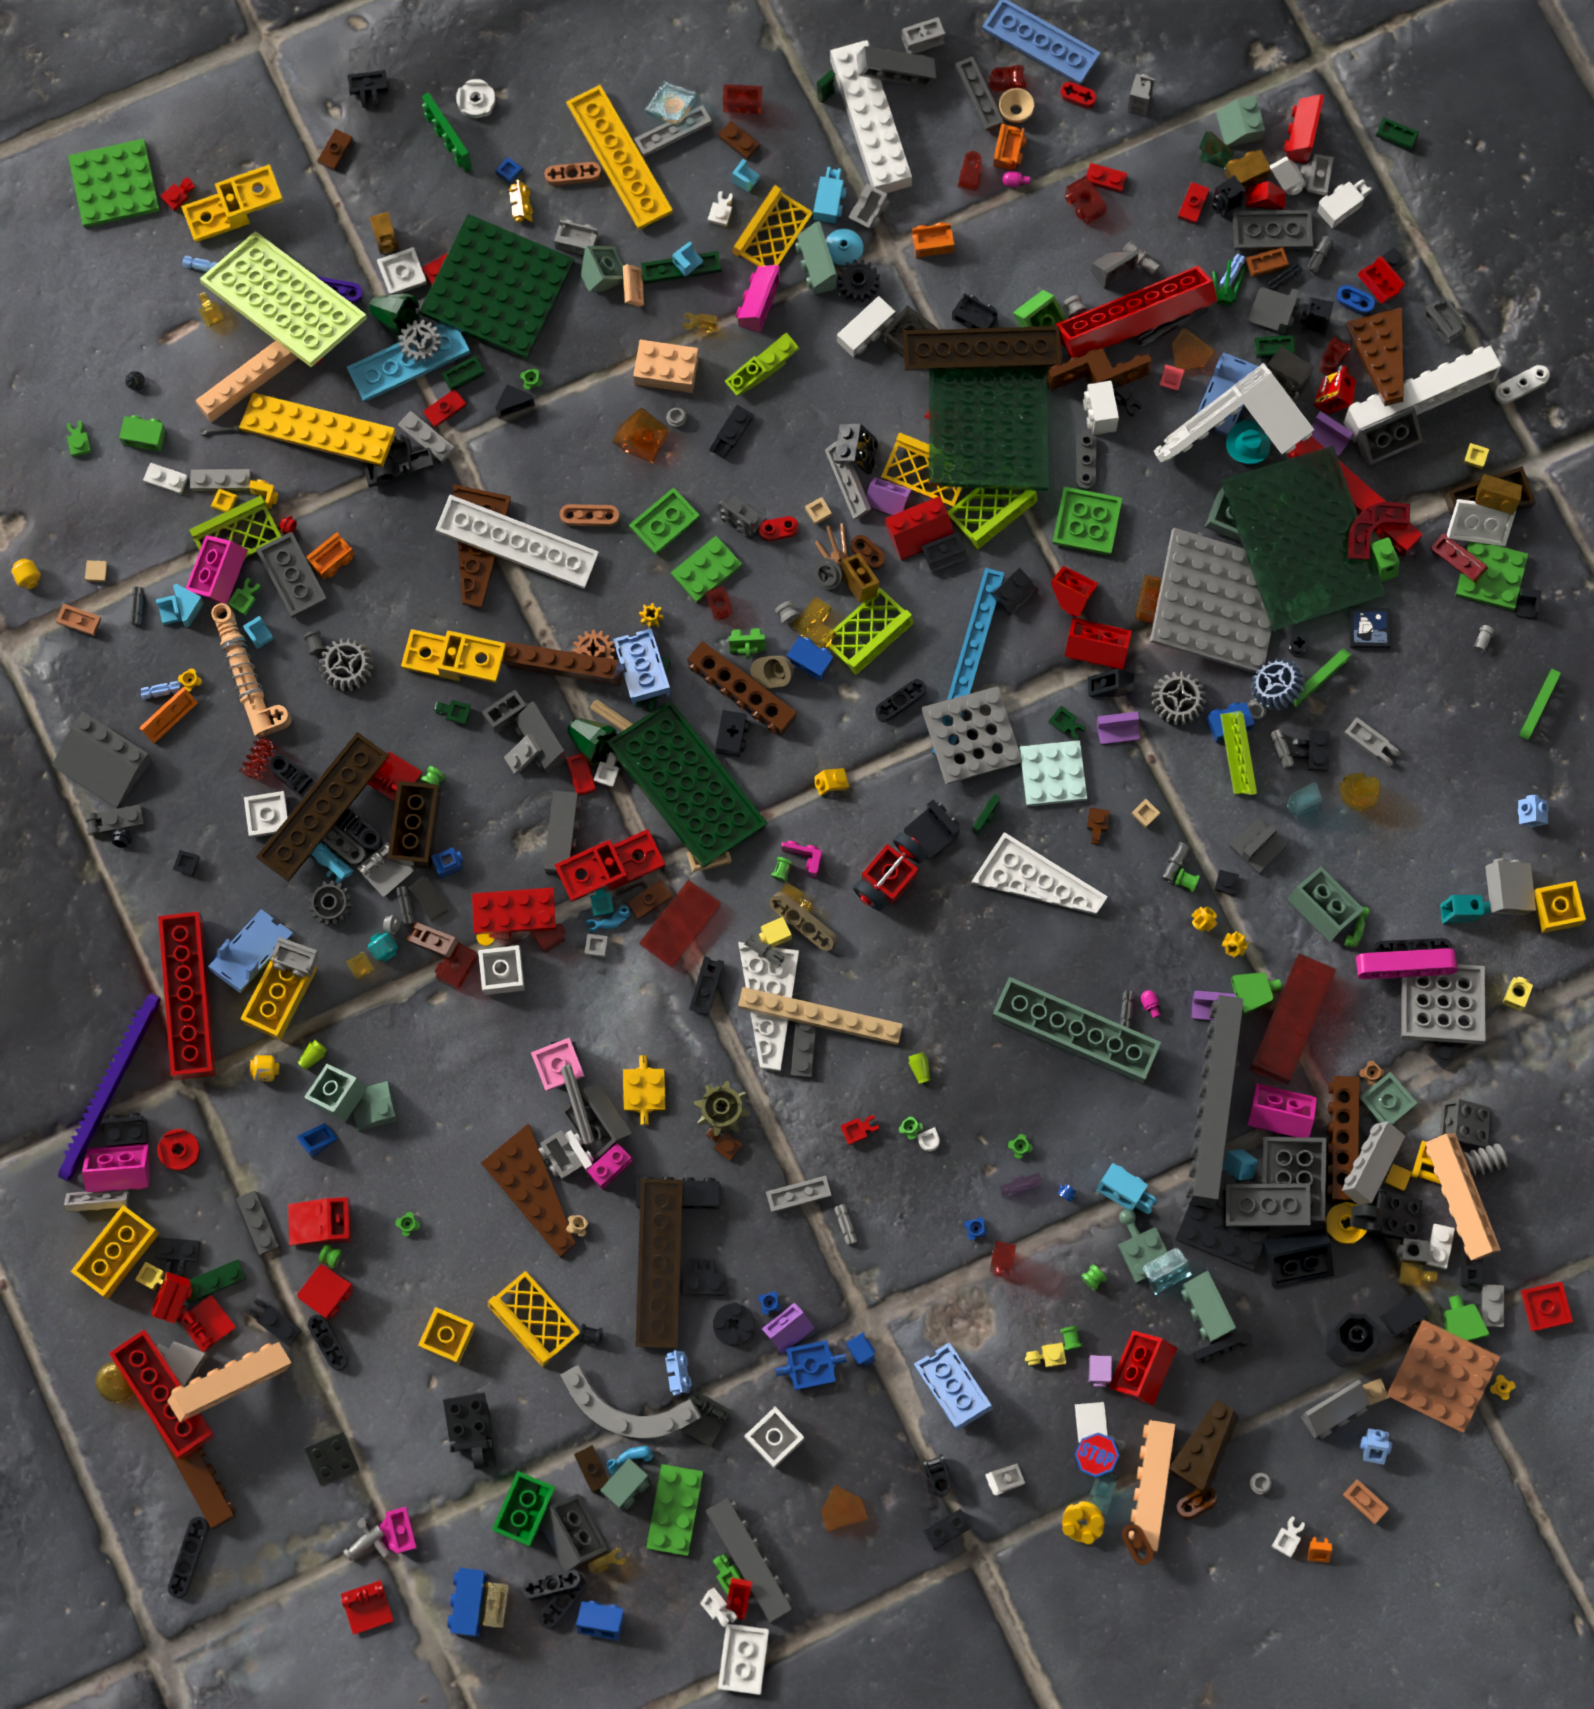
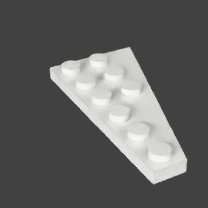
M1005 832L971 882V884L1097 915L1107 899V896Z
M738 942L746 988L792 998L799 951L771 947L782 956H785L783 963H779L781 965L777 968L765 958L761 959L758 953L745 946L744 943ZM750 1011L760 1069L781 1071L788 1020Z

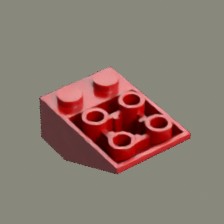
M348 1197L325 1198L288 1204L289 1246L352 1242L351 1201Z

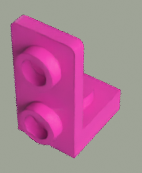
M794 841L782 842V851L812 857V859L808 858L806 870H809V877L817 879L822 850L813 845H807V847L799 846V843Z

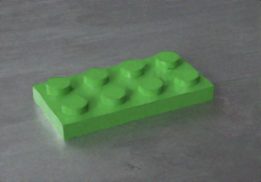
M661 1465L646 1549L684 1556L689 1555L703 1471Z

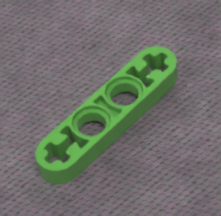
M1345 648L1337 653L1305 683L1306 685L1303 686L1304 692L1299 693L1300 699H1295L1293 705L1295 707L1299 706L1341 668L1352 655Z
M1554 669L1550 670L1519 737L1529 740L1561 672Z

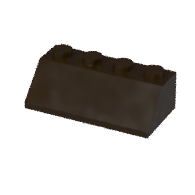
M398 781L388 860L409 867L431 869V856L433 855L441 797L439 785Z

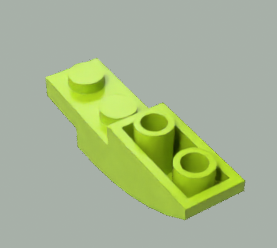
M786 332L758 357L754 356L726 379L725 382L735 395L739 396L775 373L800 348Z

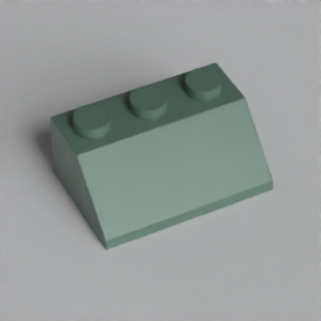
M820 221L797 235L798 243H795L797 254L802 255L803 260L800 261L803 272L807 271L808 278H806L808 289H812L814 295L837 289L836 271Z
M1322 867L1318 868L1299 884L1287 898L1329 942L1342 933L1364 911Z
M1206 1271L1183 1284L1182 1297L1185 1302L1190 1303L1192 1307L1190 1313L1194 1321L1199 1322L1201 1326L1199 1331L1204 1341L1208 1340L1210 1344L1232 1334L1236 1327L1209 1272Z

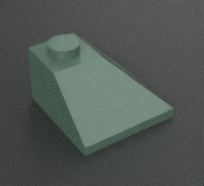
M614 246L585 247L581 276L589 292H603L624 283L623 263Z
M388 1081L367 1086L366 1092L353 1110L357 1131L398 1121Z

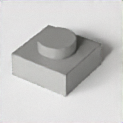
M587 934L585 955L605 958L608 936Z

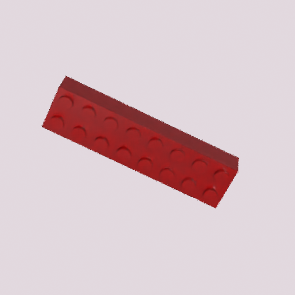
M1196 266L1055 325L1059 326L1060 343L1072 358L1077 356L1080 358L1085 356L1090 350L1104 349L1110 345L1119 344L1122 340L1138 336L1140 333L1149 329H1155L1166 322H1172L1176 318L1191 314L1202 307H1208L1212 303L1217 302L1218 299L1213 280L1199 266Z
M199 911L158 916L171 1076L174 1080L216 1076L203 917Z

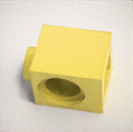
M783 917L761 926L762 933L759 934L760 939L763 943L770 944L771 947H776L792 940L791 933Z
M1514 977L1509 984L1502 1004L1522 1011L1533 985L1529 984V981L1525 978ZM1514 989H1520L1523 992V996H1516Z

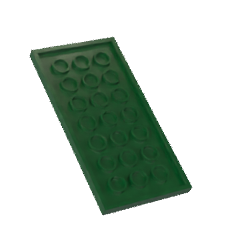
M671 700L606 741V746L702 868H705L767 826V821Z

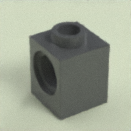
M1404 1238L1401 1244H1398L1397 1256H1400V1262L1423 1265L1428 1262L1429 1241ZM1408 1247H1415L1418 1252L1417 1256L1409 1255Z

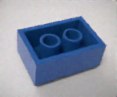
M459 1568V1571L455 1572L453 1585L456 1586V1592L451 1595L450 1601L453 1614L452 1616L449 1615L447 1628H449L450 1633L453 1635L480 1637L488 1579L486 1571Z

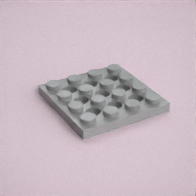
M998 686L922 707L924 719L945 784L1022 763ZM980 707H987L990 714L983 716L980 713ZM961 712H968L971 715V720L964 721L961 718ZM949 717L952 720V725L945 726L942 723V718ZM986 726H994L996 733L989 735L986 732ZM970 730L975 731L977 739L970 740L967 737V732ZM948 737H957L958 744L951 745L948 742ZM992 745H1000L1002 748V753H994L992 751ZM975 749L982 751V759L974 757L973 751ZM962 755L964 757V764H957L954 756Z
M1457 964L1458 971L1450 975L1402 977L1401 1039L1484 1044L1485 966ZM1425 979L1428 985L1420 986L1417 980ZM1445 980L1448 983V987H1440L1438 981ZM1465 981L1468 983L1469 988L1462 989L1458 983ZM1419 997H1424V998H1426L1427 1001H1428V1004H1426V1005H1421V1004H1419L1418 1001H1417V998H1419ZM1438 999H1446L1449 1005L1441 1006L1438 1003ZM1466 1000L1469 1006L1463 1008L1459 1005L1458 1001ZM1424 1016L1428 1019V1022L1422 1024L1418 1022L1417 1017ZM1444 1017L1449 1023L1441 1025L1438 1022V1018ZM1466 1019L1469 1025L1461 1026L1458 1020Z

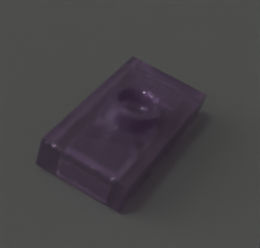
M1039 1173L1025 1178L1024 1175L1013 1178V1182L1000 1186L999 1191L1001 1196L1005 1197L1039 1185L1042 1179Z

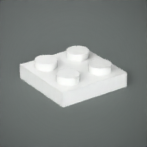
M414 247L377 260L389 295L400 294L427 284Z
M284 791L244 797L250 838L275 834L288 817Z

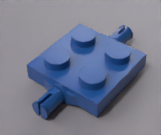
M825 1340L787 1348V1366L775 1368L777 1377L789 1374L796 1391L835 1383V1365L847 1363L845 1354L833 1356L829 1351L828 1341Z

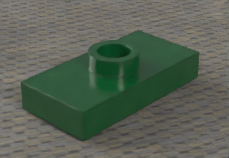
M829 70L817 81V99L821 103H824L836 92V74L832 70Z
M1385 117L1376 133V137L1410 151L1419 135L1418 131Z
M1294 335L1254 338L1256 358L1295 356L1296 354Z
M474 356L442 372L441 375L450 391L485 375V371L477 356Z
M993 794L972 826L973 833L979 835L987 822L990 824L996 815L994 811L1000 803L998 795Z

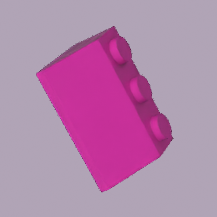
M777 265L760 266L757 268L756 273L753 272L749 280L751 286L749 290H745L742 299L744 301L743 306L739 307L736 313L738 326L758 333L761 332L780 284V266Z
M206 535L186 589L200 597L227 605L248 549L232 541Z
M1256 1083L1248 1126H1252L1255 1129L1273 1131L1276 1134L1309 1138L1315 1118L1317 1097Z
M149 1144L87 1148L82 1170L86 1192L98 1193L111 1190L121 1191L124 1189L148 1188L150 1179Z

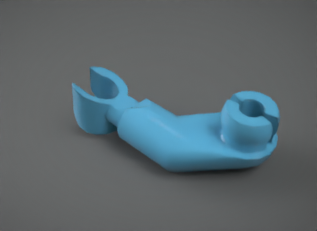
M626 905L620 906L609 919H601V921L587 920L586 925H595L594 928H589V932L595 933L598 928L613 929L619 927L630 916L629 907Z
M648 1446L629 1448L618 1456L617 1460L611 1459L607 1462L608 1471L613 1475L628 1459L642 1458L645 1462L650 1461L653 1458V1453Z

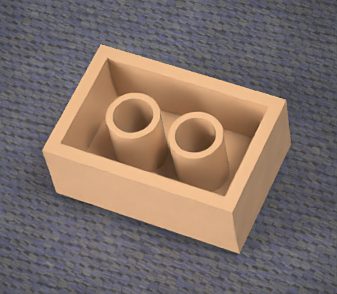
M640 340L633 374L634 385L693 393L699 359L698 348Z

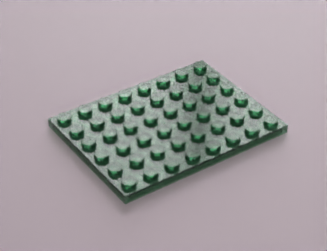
M1047 367L929 370V486L1048 491Z
M1333 445L1221 481L1273 632L1386 595L1371 551L1368 561L1348 559L1349 533L1358 514Z

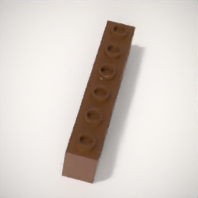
M702 641L687 658L688 668L696 675L700 673L705 677L704 680L710 686H717L723 696L726 698L731 697L736 701L735 704L739 708L750 711L752 713L751 716L756 721H763L767 724V728L772 733H778L782 736L797 718L796 711ZM707 663L715 665L712 669H706L704 666ZM722 675H729L731 677L728 681L720 680ZM740 686L746 688L744 693H737L735 690ZM758 698L762 702L759 705H753L751 701ZM770 710L778 713L775 717L767 715Z
M1334 1076L1332 1082L1328 1084V1094H1332V1102H1328V1114H1331V1122H1328L1327 1133L1331 1135V1143L1327 1144V1155H1331V1162L1327 1163V1176H1330V1184H1327V1196H1330V1202L1355 1203L1342 1191L1344 1185L1337 1182V1176H1344L1346 1178L1350 1175L1354 1167L1353 1163L1358 1158L1359 1077ZM1338 1095H1346L1348 1097V1102H1340L1338 1099ZM1338 1115H1345L1348 1118V1123L1339 1122ZM1337 1136H1346L1348 1139V1143L1341 1144L1338 1141ZM1337 1156H1345L1347 1164H1340L1337 1161Z

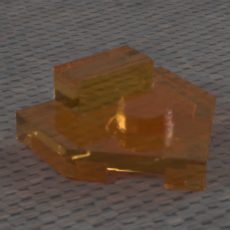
M1186 328L1180 332L1172 343L1175 367L1183 370L1204 368L1216 352Z
M834 1485L821 1510L827 1532L868 1520L862 1499Z

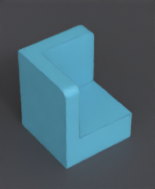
M742 159L732 173L733 183L748 193L760 179L759 174L747 167V161Z
M691 241L672 255L673 263L685 276L703 263V260L693 250Z
M175 595L156 599L163 625L182 621Z
M260 616L243 626L257 649L274 639Z
M1243 1149L1229 1150L1226 1153L1222 1169L1228 1171L1229 1175L1237 1181L1253 1179L1258 1160Z

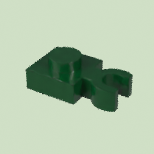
M1060 706L1048 721L1049 724L1062 734L1069 731L1071 737L1077 741L1079 736L1075 734V730H1081L1083 733L1086 730L1082 724L1074 723L1077 717L1063 706Z

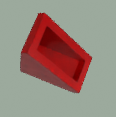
M1270 181L1247 187L1245 207L1284 210L1286 192Z

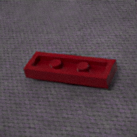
M1444 533L1430 547L1435 554L1474 583L1488 570L1487 565L1455 541L1448 538Z

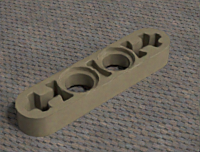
M777 892L770 898L769 905L771 909L820 949L829 951L837 944L836 934L787 894ZM791 911L798 912L800 919H794ZM808 923H811L815 926V932H811L808 930ZM826 937L829 939L828 944L825 942Z

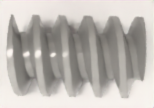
M1498 1143L1494 1144L1493 1148L1486 1146L1485 1150L1479 1148L1477 1152L1475 1150H1471L1469 1154L1463 1152L1469 1170L1474 1177L1477 1176V1170L1482 1175L1485 1174L1486 1167L1489 1172L1493 1171L1494 1165L1497 1170H1500L1501 1163H1503L1505 1168H1508L1505 1150Z

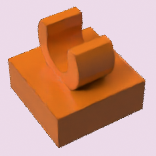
M1313 1537L1309 1546L1308 1561L1329 1563L1332 1544L1329 1543L1327 1538L1324 1539V1543L1316 1542V1537Z

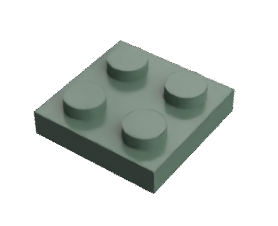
M1391 1072L1359 1097V1101L1379 1123L1388 1121L1392 1125L1417 1105L1415 1099Z

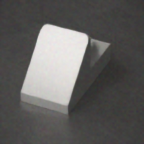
M1018 1464L986 1474L993 1495H999L1025 1484Z

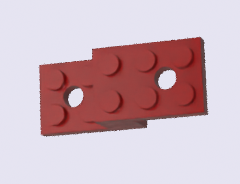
M646 829L613 845L609 839L554 864L571 902H574L607 886L610 891L665 867V863L649 829ZM636 851H641L644 853V858L637 861L633 858V854ZM580 870L587 872V877L583 880L576 878V873Z

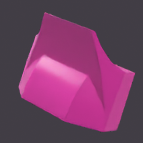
M407 1507L385 1512L386 1517L379 1527L385 1534L382 1539L386 1548L393 1550L396 1554L417 1549Z

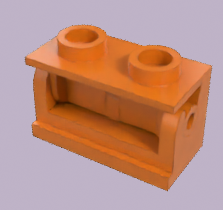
M1001 124L993 167L1016 171L1017 164L1021 165L1023 153H1020L1021 147H1025L1027 136L1024 135V128H1022L1020 133V129L1017 127Z
M940 222L934 226L920 225L912 229V240L916 258L954 252L955 244L951 223Z
M336 532L307 556V560L325 580L327 577L331 578L338 571L337 569L342 565L350 563L354 552L339 533Z

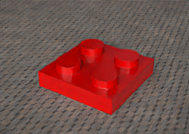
M1562 1281L1520 1291L1531 1332L1573 1322Z

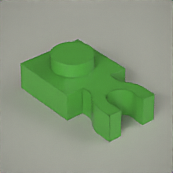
M81 420L77 421V429H72V425L67 423V428L72 436L67 437L72 458L92 453L88 435L86 432L82 433L83 423Z
M249 578L245 580L243 590L237 588L227 604L231 609L246 616L256 600L253 595L261 589L258 583L254 588H249V585L252 583Z

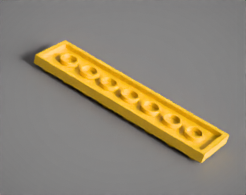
M601 85L567 101L570 112L638 230L672 214L671 206Z
M252 393L239 426L241 431L379 466H384L397 432L393 427L257 393Z

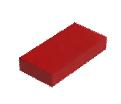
M577 754L567 757V763L578 796L596 792L589 763L583 755Z

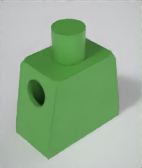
M1390 538L1371 543L1369 562L1378 582L1381 583L1397 577L1400 562Z
M1264 972L1234 975L1231 978L1236 998L1244 999L1242 1017L1272 1004L1274 1000L1272 993L1282 991L1280 980L1268 982L1267 975Z
M1461 1295L1449 1298L1452 1309L1443 1313L1445 1330L1469 1342L1485 1338L1489 1335L1475 1304L1464 1306Z

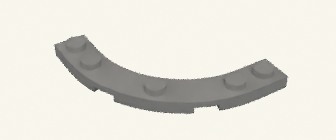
M580 1364L561 1374L567 1389L581 1410L600 1426L620 1435L636 1438L663 1436L701 1418L692 1398L658 1415L636 1416L612 1408L597 1394Z

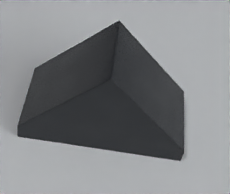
M507 384L495 407L497 417L501 418L535 406L534 398L531 394Z

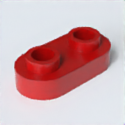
M791 516L766 520L759 527L760 537L765 541L790 538L798 532V522ZM790 523L792 527L786 528L785 524ZM771 527L773 530L767 532L765 529Z

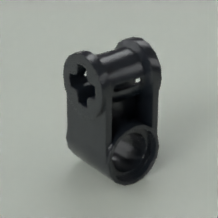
M939 1454V1457L931 1460H922L934 1494L939 1497L947 1496L951 1490V1481L943 1454ZM944 1481L947 1483V1489L945 1491L937 1490V1482Z

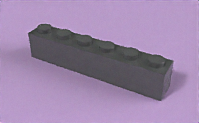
M726 1498L706 1510V1513L744 1579L752 1581L751 1591L771 1624L791 1612L792 1608L790 1606L793 1605V1602L788 1593L783 1594L779 1588L783 1584L777 1574L774 1576L771 1574L769 1568L772 1565L766 1556L762 1558L758 1550L761 1549V1546L755 1537L751 1539L748 1531L751 1529L746 1520H740L737 1513L740 1510L735 1501L730 1502Z

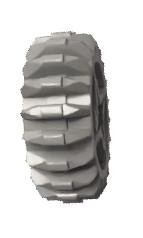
M341 638L340 644L333 641L334 647L326 646L328 653L322 652L321 655L324 659H320L319 663L323 666L319 667V670L323 672L322 678L327 679L328 685L333 684L334 689L340 686L341 691L344 692L346 687L350 691L353 690L352 686L354 685L360 688L359 682L366 684L365 677H371L369 671L373 670V665H371L373 658L369 657L371 652L366 650L365 644L360 645L358 640L352 644L351 638H348L347 643H345L343 638ZM350 651L356 653V655H346L343 652ZM338 655V662L331 668L333 659ZM342 658L345 662H348L350 671L344 666ZM362 661L360 670L355 674V667ZM347 674L349 678H341L336 675Z
M1173 672L1172 678L1166 674L1164 676L1165 681L1159 679V685L1154 686L1156 692H1153L1151 696L1154 698L1152 705L1157 706L1154 709L1155 713L1161 712L1159 715L1160 719L1165 716L1167 717L1166 723H1169L1171 719L1174 720V725H1177L1178 721L1185 725L1186 719L1192 723L1193 717L1199 718V712H1203L1204 707L1202 705L1206 704V700L1203 697H1205L1206 692L1201 691L1203 689L1202 684L1197 685V678L1193 681L1191 680V674L1187 678L1183 677L1184 672H1181L1179 677H1177L1176 672ZM1177 685V689L1175 691H1168V693H1164V691L1167 688ZM1184 687L1188 688L1193 693L1194 697L1192 696V694L1186 693ZM1180 691L1181 701L1179 703V706H1177L1178 701L1176 696H1178V693ZM1164 701H1166V703L1171 704L1174 708V711L1169 709L1165 705ZM1194 705L1191 709L1180 712L1183 706Z

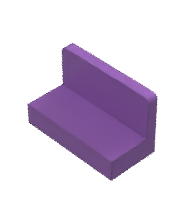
M1321 411L1316 416L1315 422L1312 425L1314 430L1311 432L1312 437L1336 457L1340 456L1354 433Z
M874 477L869 485L866 497L871 508L894 515L904 511L912 489Z
M1138 711L1098 716L1097 728L1100 744L1105 745L1139 740Z
M1194 991L1192 1019L1213 1020L1209 1018L1213 1001H1217L1219 995L1236 997V994Z
M793 1303L763 1327L762 1330L783 1354L787 1348H791L810 1333L814 1326L804 1312Z

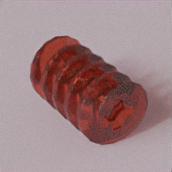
M257 735L259 740L253 741L256 747H250L249 749L252 754H246L248 761L242 762L244 768H239L238 770L253 780H256V778L263 779L264 776L260 771H267L263 766L270 762L267 757L274 756L271 750H278V747L272 741L260 735Z

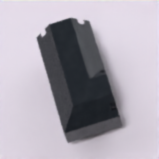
M1349 1312L1327 1334L1326 1354L1338 1366L1358 1365L1380 1343L1378 1325L1367 1314Z

